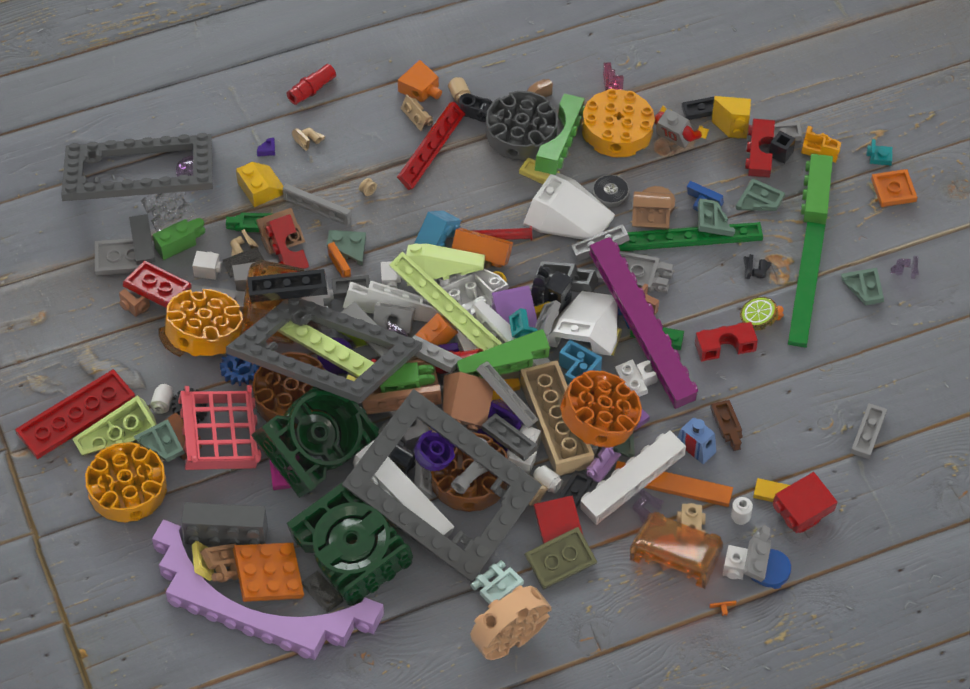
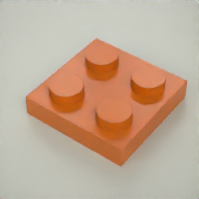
M908 169L872 174L871 180L881 207L917 202L918 197Z

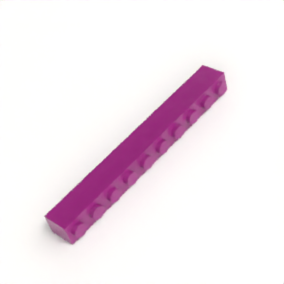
M611 237L591 244L589 255L646 358L650 361L651 367L656 372L672 405L677 409L695 401L698 387L694 381L691 382L687 367L685 365L682 366L678 351L672 348L669 335H665L663 332V325L660 319H656L652 305L647 303L644 290L638 287L635 274L633 272L630 273L626 258H622L619 253L618 244L613 242Z

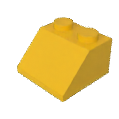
M714 96L712 123L728 137L747 139L751 99Z
M250 162L236 169L237 183L254 208L283 195L284 186L270 166Z

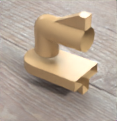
M296 128L292 131L294 140L305 151L309 149L310 139L315 144L325 139L324 135L315 132L312 128L304 130Z
M243 229L242 233L254 253L256 251L255 248L259 246ZM241 236L230 242L233 260L244 256L240 245L245 242Z

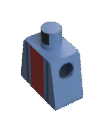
M694 417L681 428L677 438L686 446V451L702 464L706 463L716 453L715 433L705 425L703 420Z

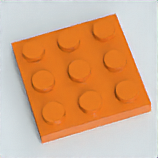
M294 543L234 545L233 552L243 602L303 599L304 591Z

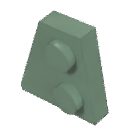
M752 178L736 204V209L777 211L785 198V193Z
M700 198L698 201V231L733 237L735 229L734 227L731 228L727 223L728 218L722 212L718 201Z
M329 230L327 249L328 244L334 242L344 258L348 259L350 257L356 260L358 265H363L366 232Z
M877 268L841 274L842 281L865 306L884 302Z
M168 419L134 436L137 443L148 450H153L166 462L185 454Z

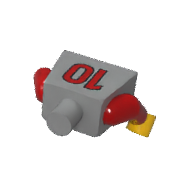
M664 105L654 116V124L657 125L656 134L683 148H686L691 141L700 138L706 139L709 129L703 128V126H699L698 130L693 131L687 118L665 108Z

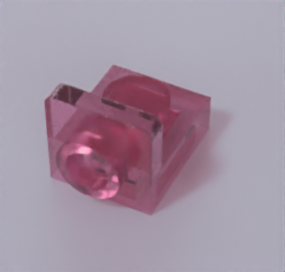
M611 62L604 63L603 78L605 91L609 89L622 90L623 75L616 76L615 69L611 67Z

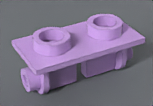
M602 447L598 453L599 458L595 457L590 466L587 467L586 474L593 478V481L600 483L621 456V453L613 451L614 447Z

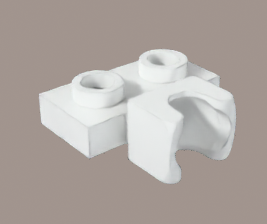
M633 359L615 366L618 376L639 397L648 394L647 386L658 381L656 372H651L652 368L649 360L637 364V367Z

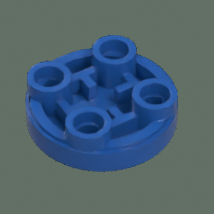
M770 549L765 579L762 582L754 578L751 579L762 586L779 589L790 577V560L781 551Z

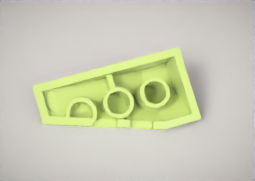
M431 244L408 245L406 253L433 280L441 277L443 280H446L453 274L465 275L484 270L485 255Z
M137 395L72 440L81 455H87L101 451L113 444L135 441V435L157 424L146 402Z

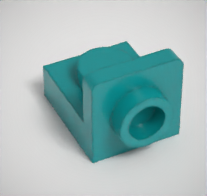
M872 139L871 146L867 145L866 156H870L869 164L891 166L893 147L876 146V139Z
M520 308L509 316L512 337L519 338L538 331L537 328L529 327L526 309Z

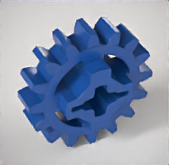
M226 354V357H221V376L225 377L226 382L231 380V385H234L236 382H238L239 386L243 382L249 385V380L253 381L254 374L260 367L229 354Z

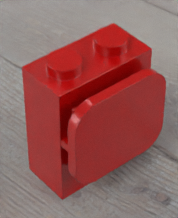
M812 472L776 493L773 507L777 513H780L790 529L795 533H802L818 524L823 517L834 512L838 501L815 472Z

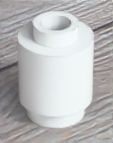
M160 384L155 389L150 403V407L154 412L162 414L169 411L174 396L172 387L167 384Z
M545 465L539 466L533 473V477L548 488V492L556 493L563 484L560 475Z
M739 497L733 502L731 517L736 524L743 525L751 519L753 504L748 498Z

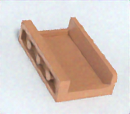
M422 359L412 360V361H407V362H406V363H415V362H417V363H418V366H419V365H427V364H428V365H432V364H430V363H428V362H426V361H424V360H422ZM432 365L434 372L431 375L435 377V382L413 389L435 405L442 404L441 390L438 384L436 368ZM379 386L362 401L363 408L367 414L398 410L413 389L382 393Z

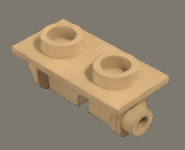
M406 95L401 110L416 127L422 131L424 125L430 126L433 124V117L426 111H423L424 108L418 103V100Z

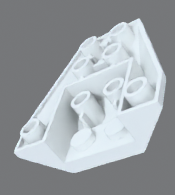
M557 173L556 175H549L533 198L523 225L529 228L532 226L533 230L540 233L586 240L605 232L615 214L576 180Z
M486 269L465 275L453 274L446 280H443L442 277L434 279L439 286L475 319L476 312L472 308L474 303L483 300L492 308V293L509 288L508 284L499 275Z
M581 291L554 320L552 332L548 335L549 346L557 347L561 338L591 343L592 352L611 356L617 343L618 305L613 296Z

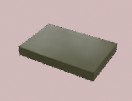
M579 527L524 554L543 590L597 564V560Z

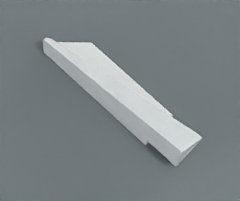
M350 281L343 304L345 309L355 302L364 312L373 314L375 305L378 302L415 308L414 320L429 322L437 314L434 308L429 306V303L422 296L374 281H370L368 288Z
M483 300L472 305L476 312V320L502 344L516 339L512 337L510 324ZM548 358L534 359L532 367L551 361Z

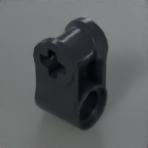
M465 93L460 96L459 107L465 113L464 117L486 122L487 110L493 101L488 98Z
M399 444L396 445L390 455V459L407 476L410 468H414L416 465L414 452Z

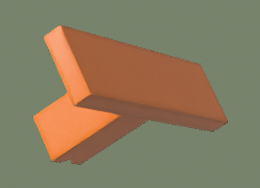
M737 602L712 603L709 607H721L722 616H727L726 606L736 605Z

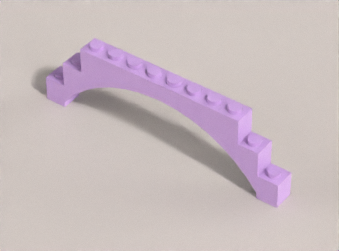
M163 519L152 538L154 549L161 554H165L159 564L160 574L165 579L172 581L166 590L167 601L172 606L187 609L194 615L200 614L205 616L209 621L220 622L229 629H238L247 636L260 638L265 643L276 644L283 650H291L306 659L311 658L315 660L326 640L332 645L345 647L355 627L363 633L369 632L374 634L384 615L383 604L368 598H364L361 603L349 608L317 616H278L252 610L228 599L207 583L202 576L194 572V566L188 558L181 541L183 538L181 526Z

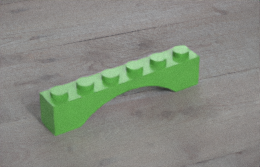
M564 93L558 112V119L564 129L555 139L540 146L536 155V171L556 175L558 169H562L564 158H567L569 147L571 148L573 143V137H576L578 126L580 127L582 122L585 98Z

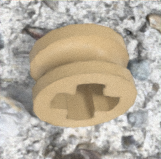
M366 178L359 186V190L365 196L372 195L377 188V184L371 178Z

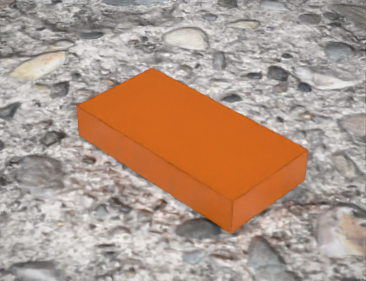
M334 242L328 244V256L341 277H351V269Z

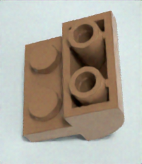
M634 191L632 227L669 229L671 193Z
M292 208L256 220L262 237V243L268 254L274 253L272 249V244L274 243L272 238L268 237L266 233V223L288 214L291 215L297 232L287 236L285 240L286 247L290 248L305 242Z

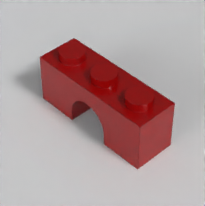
M753 118L752 125L748 126V136H751V142L747 141L746 152H750V156L746 158L745 162L748 176L770 178L772 154L762 152L759 146L771 144L774 138L775 120Z
M288 214L267 222L265 227L266 233L273 240L272 249L274 254L278 255L280 259L278 265L282 271L289 273L308 268L309 264L304 250L293 252L285 244L287 236L297 232L291 215Z
M742 322L732 326L696 332L695 346L701 362L718 359L720 357L721 345L730 344L735 347L737 354L756 351L758 342L752 322Z

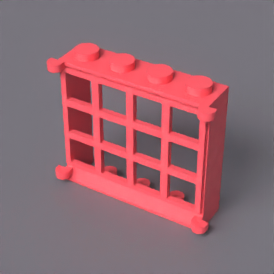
M247 385V391L189 392V386H185V391L180 392L178 403L182 404L180 416L184 422L182 435H185L184 452L187 453L185 470L256 468L257 463L261 461V450L257 448V442L251 436L255 432V426H257V415L253 413L255 398L251 395L252 386ZM213 403H228V407H214ZM232 403H246V406L232 407ZM195 404H209V407H195ZM228 411L230 423H215L214 412ZM233 411H247L248 423H234ZM196 412H210L211 423L197 424ZM197 428H212L213 440H198ZM216 428H230L231 440H217ZM235 428H249L250 439H236ZM232 444L233 456H219L218 445ZM236 444H251L252 456H238ZM199 445H213L214 457H200Z

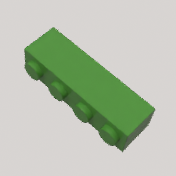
M811 154L810 161H806L805 171L808 172V175L804 177V186H807V189H803L802 200L806 201L801 206V215H804L803 222L826 224L833 156Z

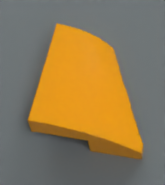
M808 126L801 153L809 156L811 154L833 156V162L836 163L841 142L830 138L824 133L816 134L812 132L813 127Z

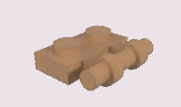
M236 543L204 548L200 552L208 569H215L217 572L211 576L214 582H227L228 579L239 580L233 552Z

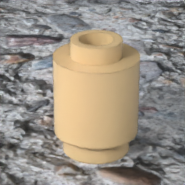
M453 78L448 84V88L458 104L461 95L465 93L471 94L463 78Z

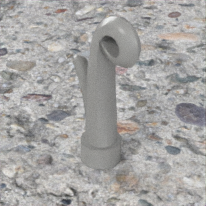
M473 461L460 476L454 479L451 486L456 492L464 494L469 488L470 483L481 474L487 472V470Z

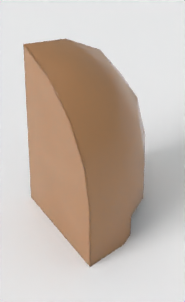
M542 79L531 85L527 91L547 97L552 95L553 83L550 79Z

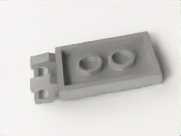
M623 251L619 252L622 258H626L630 273L633 272L635 274L639 288L647 284L649 292L651 290L663 293L668 292L669 279L666 278H672L673 264L660 262V258ZM598 271V282L605 283L601 274Z

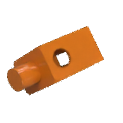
M421 60L398 79V92L408 95L413 99L415 98L420 102H424L429 96L437 100L442 95V90L438 88L439 77Z

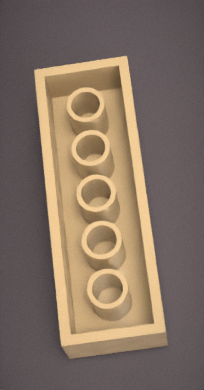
M558 361L521 369L520 384L530 410L538 418L535 424L537 429L541 430V439L553 471L562 476L574 473L575 470L582 471L587 469L594 460L591 445L584 443L573 434L562 418L560 406L568 386Z

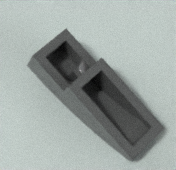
M541 261L540 266L544 265L550 270L549 277L545 279L546 282L550 280L555 271L567 274L573 278L571 291L594 292L599 280L595 270L577 269L576 264Z

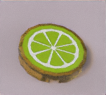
M765 296L755 297L743 305L740 317L743 323L752 322L754 330H763L766 326L774 324L779 312L776 303L771 298Z

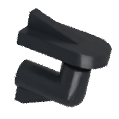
M750 254L749 257L744 256L745 279H750L751 274L753 277L765 278L772 262L761 259L759 260L758 269L753 268V255Z

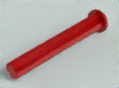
M532 226L530 228L471 230L503 240L530 239L532 241Z

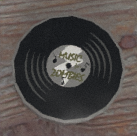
M604 175L594 182L592 193L606 207H618L628 199L629 186L623 178L617 175Z

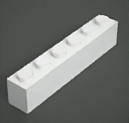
M670 430L666 434H660L652 445L645 446L638 456L631 457L624 467L616 469L610 478L598 483L595 490L591 493H585L581 498L580 509L595 525H598L642 490L648 483L685 455L686 446Z
M374 441L355 455L354 467ZM387 457L371 481L444 536H450L454 529L453 524L398 466Z

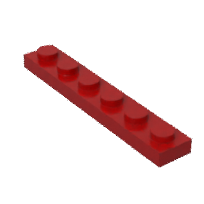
M454 101L448 104L397 176L408 190L414 188L464 117L465 113Z

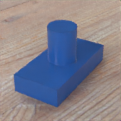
M692 181L687 185L688 195L697 198L692 206L694 210L698 211V201L700 198L718 201L722 207L724 203L723 195Z

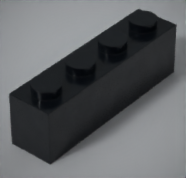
M324 269L247 277L251 303L328 295Z

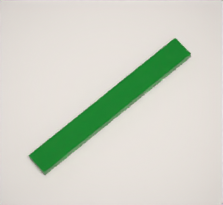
M760 222L729 224L731 228L734 227L735 229L733 237L698 231V227L627 232L630 240L618 246L620 251L752 242L763 241V233Z
M807 222L788 345L807 348L826 224Z

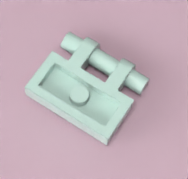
M502 560L496 564L493 563L489 566L488 571L484 574H479L475 577V581L470 584L473 590L483 587L480 590V595L489 604L494 600H501L512 593L516 587L524 584V580L511 567L505 571L502 570L506 567ZM493 576H497L492 582L488 581Z

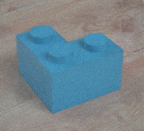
M444 210L429 211L414 244H431L445 247L446 239L454 237L456 229L461 228L460 223L462 220Z
M569 340L559 352V366L568 370L565 374L566 384L569 385L574 378L582 375L584 372L590 370L601 371L602 357Z

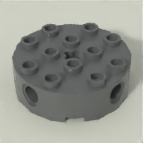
M530 91L510 92L508 96L499 97L494 100L487 110L486 137L490 146L503 157L526 161L527 158L534 159L542 144L548 143L557 137L558 114L556 109L550 105V101L542 95Z

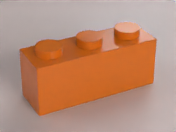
M458 228L455 231L452 249L485 255V261L491 262L492 266L501 268L502 265L505 266L509 262L513 242Z

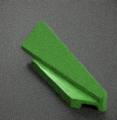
M540 329L458 360L457 366L459 372L483 378L476 369L481 364L489 362L499 375L532 367L534 359L549 357L550 346L544 330Z

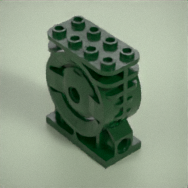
M312 387L293 402L283 416H275L251 434V436L300 498L326 479V471L343 465L375 440L379 435V428L374 422L369 420L365 409L356 402L320 388ZM315 429L320 431V438L315 435ZM339 431H340V442H339V446H338L337 443H338V441H339ZM312 456H321L324 461H322L321 459H316Z
M341 483L287 522V526L295 543L300 545L305 553H314L316 562L323 574L330 580L331 585L337 589L340 596L344 597L345 602L352 606L361 603L368 594L376 592L380 585L392 580L400 570L407 569L412 564L413 554L409 545L404 543L403 538L397 535L396 530L390 526L378 510L341 486ZM378 535V543H377V546H376V548H375V544H376L375 536ZM351 540H357L354 544H348Z

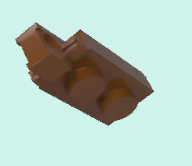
M730 400L711 404L710 409L725 442L730 441L733 451L741 450L742 428Z

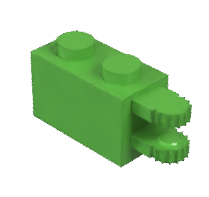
M196 218L188 222L184 219L154 233V246L163 261L195 246L196 238L205 233V227H203L204 220Z
M417 362L405 363L380 385L381 392L420 388L423 385L432 384L435 382V377L431 375L434 372V367L428 364L418 366Z

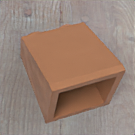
M457 372L445 375L443 383V411L460 424L467 426L468 430L478 431L488 419L494 389L485 379L467 373Z

